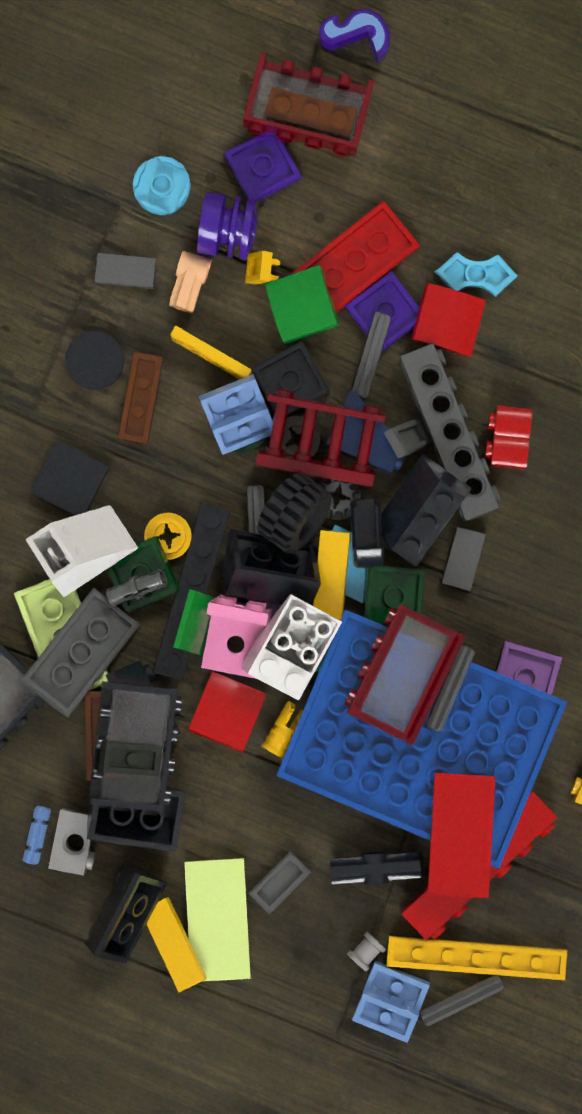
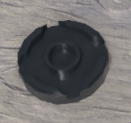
M89 331L77 336L68 346L65 356L66 368L71 378L81 387L90 390H98L114 384L121 376L124 367V356L120 345L109 334L100 331Z

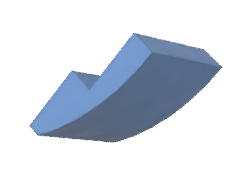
M254 374L199 396L222 455L271 436L273 421Z
M375 960L352 1021L408 1043L430 987V982L396 968L388 967L386 964Z

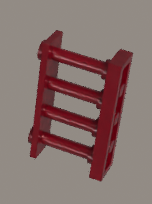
M276 389L275 393L270 392L268 394L267 401L277 402L269 447L265 448V451L260 450L257 453L255 465L296 473L302 472L306 475L373 487L376 472L370 471L371 466L368 465L374 429L376 421L385 422L387 414L381 413L380 407L364 405L363 409L304 399L294 397L293 391ZM288 405L306 408L298 452H295L294 456L284 455L281 449ZM317 410L335 413L327 458H324L323 462L312 460V455H310ZM347 416L364 419L357 461L353 463V467L341 465V460H339Z

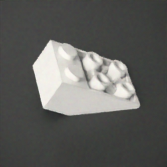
M110 505L52 522L25 539L48 577L63 597L138 549Z
M290 594L253 643L241 668L247 674L299 700L342 621Z

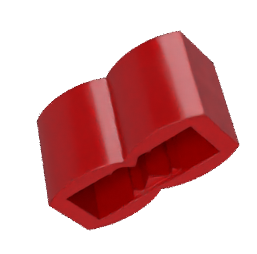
M497 405L495 413H489L488 430H493L492 442L487 441L485 447V459H490L489 466L517 470L526 469L532 409Z

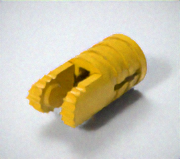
M287 701L276 719L274 727L271 728L265 742L261 745V747L281 759L285 756L303 712L302 710L298 713L290 728L286 727L291 715L295 711V704L291 701Z

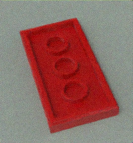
M382 201L296 269L293 274L320 265L324 271L329 296L333 299L336 313H338L345 305L419 249L420 244L386 202Z
M435 772L428 894L489 898L495 776Z

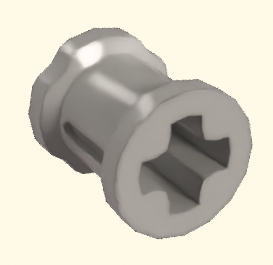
M366 931L362 942L353 951L349 950L347 955L367 972L371 961L380 952L384 953L386 948Z

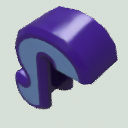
M358 9L350 13L342 24L338 23L337 16L332 15L323 20L320 25V44L329 51L368 38L377 64L383 61L387 55L390 45L388 26L381 15L371 9Z

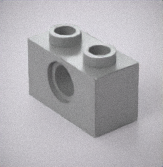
M65 808L60 809L48 869L83 876L86 874L87 869L92 870L95 852L91 851L93 840L87 839L88 813ZM72 834H78L83 838L84 846L81 850H73L69 846L68 840Z

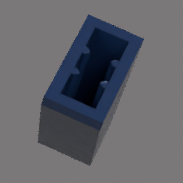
M350 390L343 406L363 409L366 404L355 392ZM347 416L340 454L357 461L364 419ZM376 421L368 465L391 475L393 469L399 471L404 457L398 459L384 434L389 429L383 422ZM330 434V437H329V439H328V441H327V444H326V448H328V449H329L331 434Z

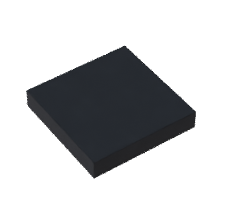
M303 341L251 368L266 398L270 392L275 393L276 389L293 391L294 397L315 401L330 394L328 386ZM268 401L275 413L277 402ZM288 405L286 417L304 407Z
M57 440L30 493L73 515L82 514L88 511L110 467Z

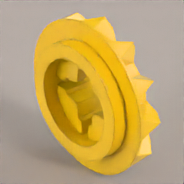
M162 513L150 520L145 529L144 538L147 540L154 536L160 537V535L165 533V524H168L171 533L181 534V536L172 539L171 549H169L165 540H160L167 559L173 560L182 556L190 546L192 533L188 523L181 516L174 513Z

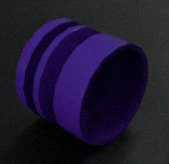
M206 192L201 211L197 253L217 256L222 243L227 244L228 258H233L235 246H240L239 258L240 260L247 261L249 252L255 242L257 230L256 199L248 198L246 211L241 210L240 196L236 197L232 209L226 208L225 194Z

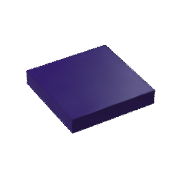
M265 132L264 135H256L223 153L247 200L248 198L256 199V203L302 179L284 142L278 140L276 134Z
M392 271L345 305L346 310L366 336H368L375 312L391 316L381 352L414 329L419 311V306Z

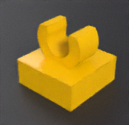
M259 251L250 253L247 259L245 283L257 285L278 280L279 276L271 274V266L280 265V261L272 259V252Z

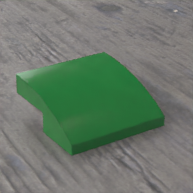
M320 265L265 284L272 312L284 344L339 326L334 302L329 296L324 271Z
M189 589L174 648L200 656L203 655L211 615L207 614L208 603L214 597Z

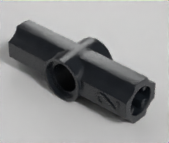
M371 852L363 853L361 856L330 858L332 884L363 882V884L389 883L390 880L421 878L419 852L395 854Z

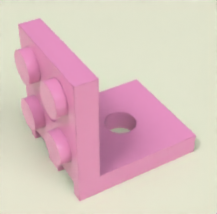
M220 594L217 598L212 599L208 603L207 614L211 615L201 668L255 678L247 674L241 668V665L257 637L270 622L273 609L266 608L267 603L249 600L247 604L237 602V597ZM239 636L243 639L244 648L242 651L233 652L229 649L228 640L230 637Z

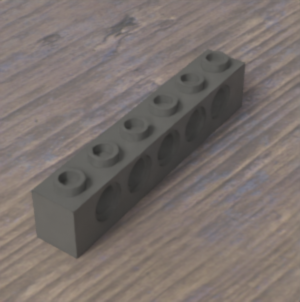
M430 344L400 356V365L441 467L464 483L473 479L478 481L481 486L479 494L472 495L468 493L458 507L463 523L496 511L499 508L497 503L501 502L499 492L495 485L490 486L486 476L490 474L488 465L484 458L479 459L475 449L479 447L477 437L473 430L469 432L465 421L468 420V416L463 404H457L454 396L457 393V388L451 376L447 377L443 366H446V361L441 349L436 350L434 344ZM426 371H431L436 374L437 383L427 385L422 381L421 375ZM437 398L446 400L448 410L442 413L437 412L433 408V400ZM448 425L455 426L459 431V437L455 440L447 439L443 433L444 427ZM459 452L466 453L470 458V464L467 467H459L454 461L455 454Z

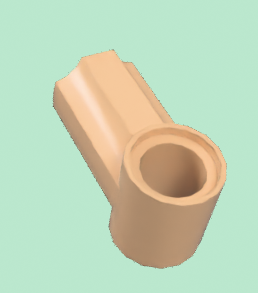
M186 251L182 252L176 271L177 280L169 302L170 307L186 313L194 312L201 286L206 282L212 259Z

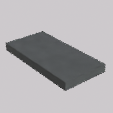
M93 588L20 682L68 718L140 624L119 607H113L104 595Z

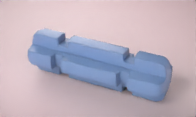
M36 806L34 809L33 818L35 819L34 822H31L26 843L28 849L24 851L23 855L25 863L33 865L39 863L41 856L39 850L43 847L48 826L46 821H49L51 809L48 807Z

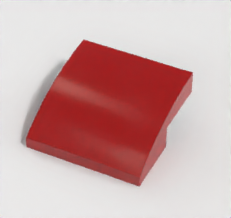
M426 283L411 340L427 346L434 344L435 348H442L465 357H471L486 300L446 287Z
M212 671L188 731L243 753L267 694Z

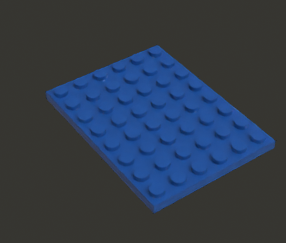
M345 610L341 618L342 623L332 640L276 776L430 841L435 772L495 776L490 866L499 869L567 701L471 662L443 729L436 731L427 726L442 690L441 687L414 744L410 745L346 713L349 707L345 706L344 703L351 689L357 691L362 681L357 678L364 662L371 663L375 653L370 650L378 634L384 637L388 627ZM398 632L360 711L404 732L443 650Z

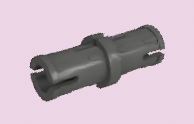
M158 569L141 577L133 576L129 578L128 582L108 588L106 595L109 603L114 607L134 598L137 600L142 599L149 592L168 586V581L164 571Z

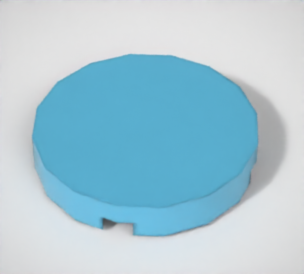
M165 156L154 157L142 163L134 174L132 184L135 198L140 206L148 212L157 215L172 214L182 208L188 200L191 190L189 174L184 166L174 158Z

